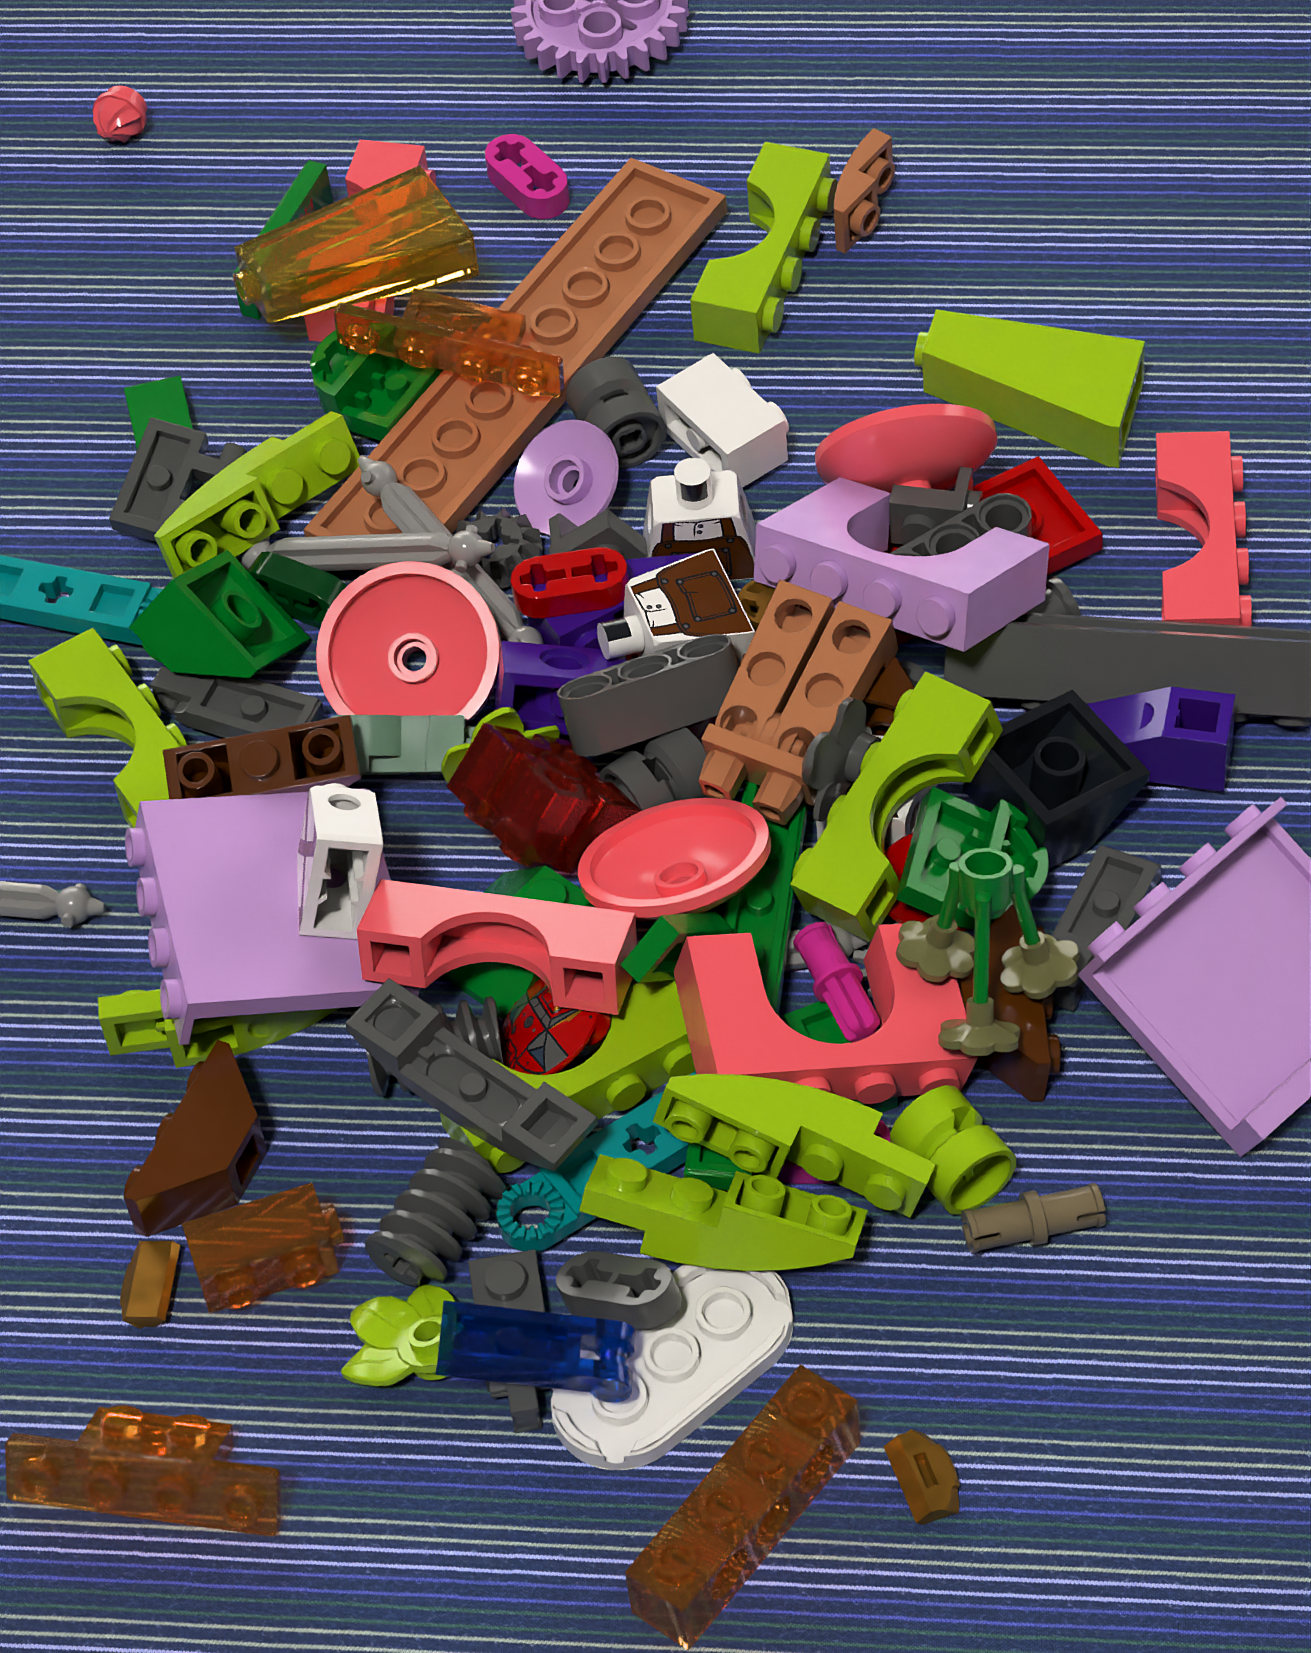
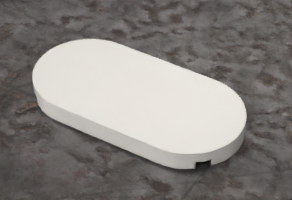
M684 1264L672 1273L681 1293L682 1304L679 1312L670 1321L652 1329H634L608 1324L574 1351L558 1369L552 1386V1420L555 1432L564 1447L579 1460L602 1469L628 1470L645 1466L668 1453L769 1370L786 1351L793 1332V1313L789 1292L784 1281L774 1270L741 1271Z

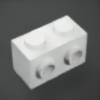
M714 353L656 386L658 410L667 427L666 433L692 458L705 460L710 465L711 472L731 470L738 474L743 488L788 460L786 433L789 431V425L782 410L775 403L764 401L751 388L749 381L740 370L736 368L731 370Z

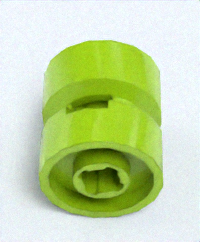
M944 1085L931 1089L919 1096L903 1110L890 1132V1142L936 1163L926 1187L950 1214L961 1215L963 1210H975L989 1202L1004 1188L1016 1168L1015 1154L989 1125H982V1116L955 1086Z

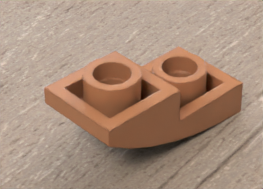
M875 128L866 135L852 153L840 176L835 193L834 224L836 250L844 254L861 237L868 236L875 229L880 217L877 194H882L888 189L895 174L892 136Z

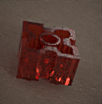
M483 723L446 786L465 805L463 813L471 821L491 830L501 840L499 848L507 857L525 866H532L534 862L551 864L555 868L570 874L576 872L583 853L594 839L609 828L642 811L612 782L602 781L595 774L598 768L585 756H578L573 753L571 743L568 740L534 734L532 739H527L516 729Z

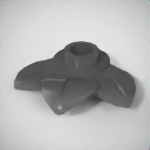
M852 697L846 698L838 706L835 724L831 732L819 733L812 740L802 762L803 783L811 788L818 789L813 809V819L819 822L827 820L833 803L839 796L846 793L848 787L854 784L860 775L861 763L869 747L873 743L881 742L882 740L872 735L870 727L865 726L866 705L863 701Z

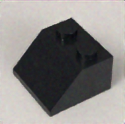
M1072 689L1001 724L1003 728L1002 733L972 781L964 782L963 791L978 807L989 812L995 808L1001 799L1023 812L1028 818L1025 829L1032 837L1037 849L1041 847H1046L1048 869L1089 849L1149 781L1150 771Z

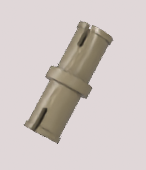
M1095 1182L1089 1183L1084 1187L1041 1196L1035 1190L1020 1193L1019 1200L961 1211V1220L963 1223H967L962 1225L963 1235L971 1254L978 1253L980 1250L1027 1240L1031 1246L1047 1243L1048 1236L1093 1226L1101 1227L1106 1223L1105 1215L1098 1213L1105 1211V1206L1100 1189Z

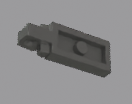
M161 667L150 684L153 695L161 710L175 715L174 719L188 727L223 738L319 721L324 716L323 704L319 698L253 678L196 674L194 677L184 673L170 672L167 668Z
M1099 845L1052 933V936L1057 941L1069 940L1077 944L1080 952V958L1076 962L1079 973L1095 958L1087 947L1116 921L1124 930H1127L1140 918L1133 907L1159 883L1161 877L1160 864ZM1078 976L1077 980L1071 985L1056 987L1053 992V1005L1074 1012L1086 992L1087 985Z
M536 1250L468 1260L487 1392H490L491 1398L508 1396L515 1433L542 1429L537 1391L552 1388L555 1370Z

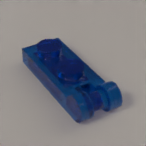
M444 1301L435 1375L590 1392L600 1401L617 1403L625 1401L632 1394L633 1371L627 1366V1359L635 1353L636 1332L628 1323L617 1320ZM580 1350L594 1351L599 1360L580 1358Z

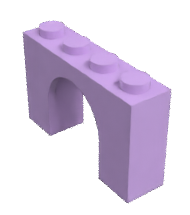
M842 477L756 524L753 581L776 588L779 580L789 582L832 598L834 608H836L839 601L891 619L895 629L963 652L1045 601L1049 543L995 527L967 545L945 554L901 556L884 553V551L888 550L889 501L891 493Z

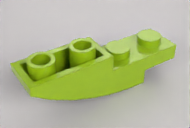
M330 411L284 440L273 436L225 467L184 501L154 535L173 579L226 550H229L234 557L240 555L280 530L276 520L351 475L359 467L357 460L360 455L343 415Z
M160 989L149 991L129 990L120 995L98 997L99 1022L110 1056L170 1048L176 1068L196 1065L200 1061L205 1062L217 1040L229 1043L234 1056L284 1039L340 1009L332 1008L194 1019L189 1044L179 1045L174 1020L164 1019Z
M697 1074L670 1077L652 1121L668 1129L673 1136L684 1142L698 1143L730 1158L736 1166L745 1171L762 1173L777 1179L785 1161L788 1160L801 1166L814 1178L823 1181H833L864 1196L871 1204L880 1209L894 1210L909 1218L936 1163L875 1135L874 1132L883 1115L882 1112L851 1099L814 1087L772 1078L735 1074Z
M602 1154L599 1155L585 1186L579 1209L580 1212L645 1231L640 1254L676 1263L741 1271L790 1270L820 1266L852 1258L868 1212L866 1209L850 1205L840 1197L827 1194L816 1195L789 1187L767 1175H749L736 1171L729 1191L726 1192L712 1188L706 1182L696 1178H679L646 1168L643 1164L633 1159H615Z

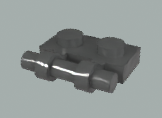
M150 417L109 517L112 529L156 542L154 535L175 510L186 501L194 479L204 482L209 481L225 467L247 453L246 449L235 443H226L219 459L204 455L209 444L205 432Z

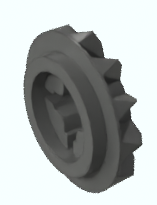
M503 507L497 515L486 516L479 509L474 521L458 520L456 533L466 530L467 525H474L478 528L477 534L483 540L489 542L496 538L503 540V545L496 547L495 552L491 553L490 559L484 556L478 563L499 588L511 586V573L519 563L532 557L542 556L543 547L540 531L531 526L526 514L511 517L505 507Z

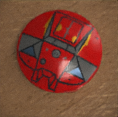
M540 978L515 1002L502 1025L501 1046L504 1064L513 1070L526 1074L548 1075L563 1072V1069L581 1053L585 1046L598 1043L606 1035L610 1027V1015L607 1013L553 1006L550 990Z

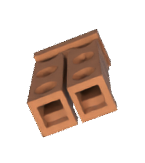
M779 580L719 710L715 725L709 723L701 738L707 756L698 780L702 793L710 798L734 800L743 780L757 784L760 788L752 802L754 809L765 819L781 825L787 824L802 801L814 806L818 789L807 786L802 780V762L807 748L819 733L831 732L835 724L838 706L848 697L863 701L880 669L889 666L899 649L893 621L841 601L834 608L832 598ZM796 605L805 606V607L808 608L810 611H807V610L801 609V608H799V607H796ZM852 625L861 626L862 628L866 629L868 633L856 629Z

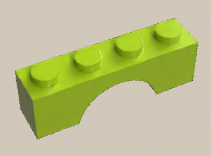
M764 142L747 178L750 221L765 230L768 235L754 248L742 254L727 258L709 259L690 299L694 341L760 354L769 332L776 333L783 318L784 299L788 291L795 292L798 288L804 255L806 251L813 252L815 250L820 234V220L824 212L831 213L834 208L838 181L831 178L830 154Z
M91 628L28 660L41 702L67 738L83 735H103L123 741L134 749L130 760L113 779L124 819L131 828H135L140 801L169 800L163 750L186 746L187 743L179 728L173 722L166 726L159 718L161 716L159 705L149 687L145 683L136 686L131 680L133 676L132 671L121 649L116 644L108 648L96 630Z
M926 671L914 690L909 689L902 695L894 712V721L881 742L877 741L869 747L861 763L860 775L847 795L839 796L833 803L827 817V826L814 847L807 848L795 864L793 880L790 885L805 911L868 942L872 940L878 925L882 924L896 902V895L900 884L891 863L884 853V842L888 825L897 809L918 791L939 783L972 781L1003 731L991 701Z
M675 980L636 983L630 986L619 1014H611L610 1028L601 1047L588 1060L570 1070L548 1075L526 1074L513 1070L492 1059L535 1089H538L543 1082H546L597 1116L598 1120L615 1110L624 1111L633 1107L645 1094L668 1083L670 1077L686 1076L695 1072ZM440 1113L442 1126L450 1138L461 1141L475 1150L492 1166L496 1174L511 1172L525 1163V1161L490 1145Z

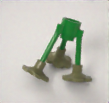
M977 848L963 854L959 862L950 863L949 884L940 913L928 918L924 922L907 921L902 924L898 933L901 942L896 950L897 959L907 967L916 968L919 975L925 980L942 982L948 976L965 978L970 975L974 967L973 997L967 999L966 1019H951L942 1022L941 1031L938 1035V1043L941 1047L952 1050L960 1049L963 1053L971 1056H986L994 1051L1011 1052L1018 1048L1020 1027L1014 1023L998 1021L993 1018L994 1000L988 997L990 920L1000 917L1011 901H1013L1023 935L1019 941L1020 946L1010 948L1002 957L1004 971L1000 979L1003 988L1011 993L1023 991L1031 999H1042L1051 995L1056 987L1071 985L1077 980L1079 974L1076 962L1080 958V952L1077 944L1069 940L1057 941L1052 935L1037 931L1024 888L1025 868L1022 865H1013L1012 858L1007 853L998 849ZM959 902L965 907L966 913L975 918L974 938L966 932L956 930L957 923L954 920V916Z

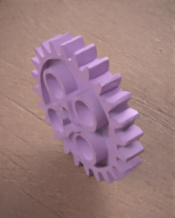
M513 0L514 8H511L517 46H524L525 58L529 60L538 57L539 69L542 71L556 64L557 77L561 79L572 70L577 71L578 80L582 83L588 78L590 73H598L601 82H607L610 71L616 70L624 79H627L630 74L629 67L633 65L648 71L650 70V56L666 60V46L678 47L680 45L679 33L687 32L686 17L689 16L688 0Z

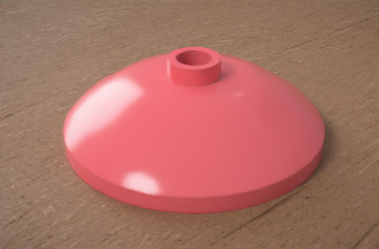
M954 404L910 405L876 412L836 429L824 438L817 447L815 462L819 476L828 484L842 477L889 493L892 492L893 484L950 490L956 486L960 466L973 468V473L985 464L995 450L998 438L992 418L975 408Z
M418 561L395 562L377 567L359 576L341 591L333 601L324 617L318 634L316 646L317 672L323 692L338 715H464L467 726L484 708L496 685L501 640L497 623L488 604L475 588L461 576L446 568ZM415 651L425 652L426 663L424 667L418 671H410L407 667L408 657Z
M692 798L668 802L630 815L601 833L583 853L578 865V879L585 898L596 908L635 913L636 921H657L661 915L707 912L738 894L757 876L770 854L771 837L764 817L757 810L744 803L722 798Z

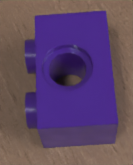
M501 641L495 690L496 710L502 707H511L516 710L524 725V731L556 725L560 730V734L568 735L557 696L559 688L578 677L626 662V655L607 660L603 656L601 649Z

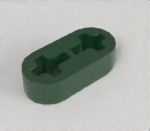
M269 551L261 552L247 570L292 619L318 629L321 628L324 617L333 601L347 587L339 578L328 572Z

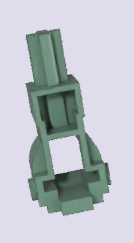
M331 715V718L340 717V716H345V715ZM350 715L353 722L361 776L443 775L441 766L447 750L456 745L471 744L473 731L476 727L466 726V717L464 715Z

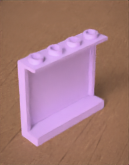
M308 792L140 801L135 828H127L125 834L126 858L130 867L138 866L140 874L136 890L138 910L141 917H150L152 928H150L148 935L149 958L153 968H162L164 980L161 981L160 986L161 1010L164 1019L174 1020L179 1045L189 1044L194 1019L359 1007L384 984L383 982L362 980L358 939L299 935L297 853ZM383 851L374 891L380 879L391 880ZM331 868V879H326L327 888H338L346 882L345 877L339 870ZM400 985L418 997L419 987Z
M1282 797L1262 813L1254 804L1248 807L1224 829V832L1231 840L1220 850L1216 851L1209 843L1199 849L1179 868L1180 872L1186 877L1184 881L1172 891L1164 882H1161L1133 907L1141 918L1127 930H1124L1117 921L1106 929L1087 947L1095 958L1078 974L1082 981L1239 1157H1242L1264 1140L1311 1097V859L1274 819L1287 805Z

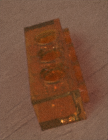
M800 1364L625 1571L632 1613L689 1651L861 1443L858 1400Z

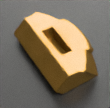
M139 1240L131 1262L127 1266L121 1289L120 1306H122V1319L124 1322L140 1329L155 1327L166 1320L180 1244L174 1241Z
M910 1429L906 1433L897 1435L883 1446L917 1524L924 1525L953 1514H959L958 1488L960 1485L958 1476L948 1453L941 1444H936L923 1432Z

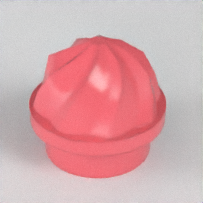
M119 85L109 88L107 92L97 97L93 105V122L96 125L97 133L103 138H109L110 142L120 140L123 143L132 136H138L142 133L147 123L146 102L137 91L129 87Z

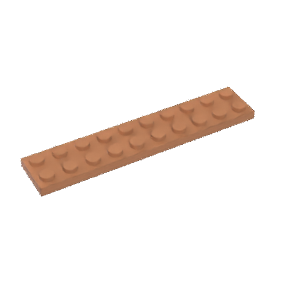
M630 158L368 455V458L374 461L389 463L396 472L397 482L411 487L452 534L457 529L458 520H464L563 405L566 401V388L571 378L585 365L605 356L727 213L726 195ZM360 467L353 472L304 528L305 537L402 533V531L384 512L381 497L372 496L364 490L361 483L362 472Z

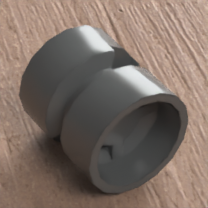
M620 357L597 359L582 367L571 378L566 388V401L577 420L586 421L597 426L610 438L617 453L619 469L635 467L650 459L661 448L666 439L667 427L651 397L648 396V392L631 362Z
M686 727L650 738L643 746L644 754L638 751H630L604 767L600 772L601 785L605 796L620 820L642 810L668 802L692 798H710L702 793L698 781L703 763L707 757L704 747Z

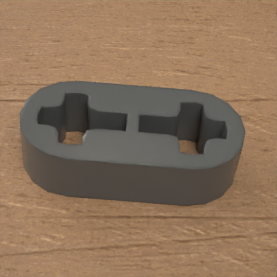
M588 1251L566 1261L556 1276V1286L567 1310L572 1316L583 1320L634 1329H652L670 1321L679 1312L682 1304L681 1293L671 1270L666 1264L656 1260L601 1251Z

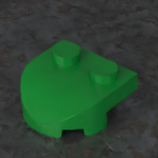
M373 317L370 320L371 328L347 334L345 329L340 327L330 333L315 349L311 357L310 367L313 374V383L325 414L330 411L341 414L349 431L382 441L454 358L451 350L404 337L398 319Z
M932 786L922 799L896 899L930 915L935 916L939 914L949 884V864L959 862L960 857L968 851L977 848H992L1007 853L1012 858L1013 865L1018 864L1025 868L1024 888L1028 900L1031 901L1042 888L1048 874L1049 861L1046 847L1037 849L1032 837L1025 829L1028 823L1027 816L1009 802L1001 799L995 808L989 812ZM1013 901L1006 907L1005 911L1013 905ZM959 902L954 916L957 926L975 929V918L969 916L965 911V907ZM997 918L991 919V920H990V925H991Z

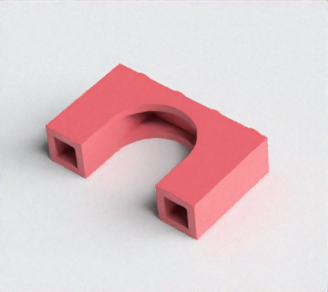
M903 923L878 925L863 959L875 1009L880 1018V1024L877 1032L865 1039L852 1043L833 1044L808 1038L793 1030L776 1014L769 1003L764 989L751 933L687 936L673 971L696 1075L735 1074L772 1078L814 1087L851 1100H858L864 1104H875L888 1100L891 1097L923 1095L931 1089L944 1085L955 1086L961 1092L978 1056L967 1055L960 1049H946L939 1045L938 1035L941 1031L942 1022L951 1019H966V1011L957 978L948 976L942 982H930L922 978L916 968H910L900 963L896 957V950L901 942L898 933Z

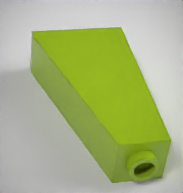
M936 309L929 332L920 331L914 352V365L923 368V392L954 405L975 408L986 413L996 422L1105 466L1119 468L1144 383L1145 341Z

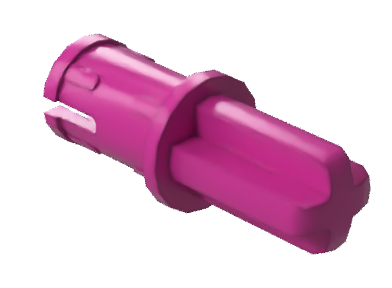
M815 922L800 930L793 940L794 947L800 953L815 981L812 986L815 997L819 1001L827 1003L844 1037L852 1043L865 1039L877 1032L880 1018L861 985L863 972L857 964L848 961L835 937L832 926L830 924L827 925L826 922Z

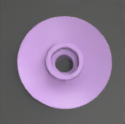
M564 420L542 430L528 444L516 468L514 498L520 515L526 514L533 528L539 529L541 533L550 536L549 519L558 513H561L579 527L605 511L613 498L619 474L618 457L612 441L600 428L582 420ZM578 479V482H577L576 486H575L574 489H573V485H574L575 481Z

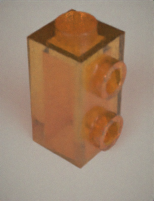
M313 1182L182 1223L209 1314L226 1308H243L252 1304L258 1298L292 1287H309L318 1283L323 1277L340 1272L333 1246L345 1243L344 1235L334 1204L324 1207L320 1206Z

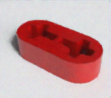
M596 547L526 559L514 568L511 573L510 582L513 601L518 611L531 618H550L603 610L618 605L625 598V585L629 582V576L624 556L618 551L607 547ZM606 574L607 581L595 582L594 576ZM545 584L546 590L534 591L533 585Z

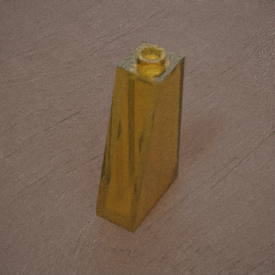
M420 165L234 247L239 271L233 274L236 289L242 301L247 306L254 303L268 323L465 281L479 275L473 233Z

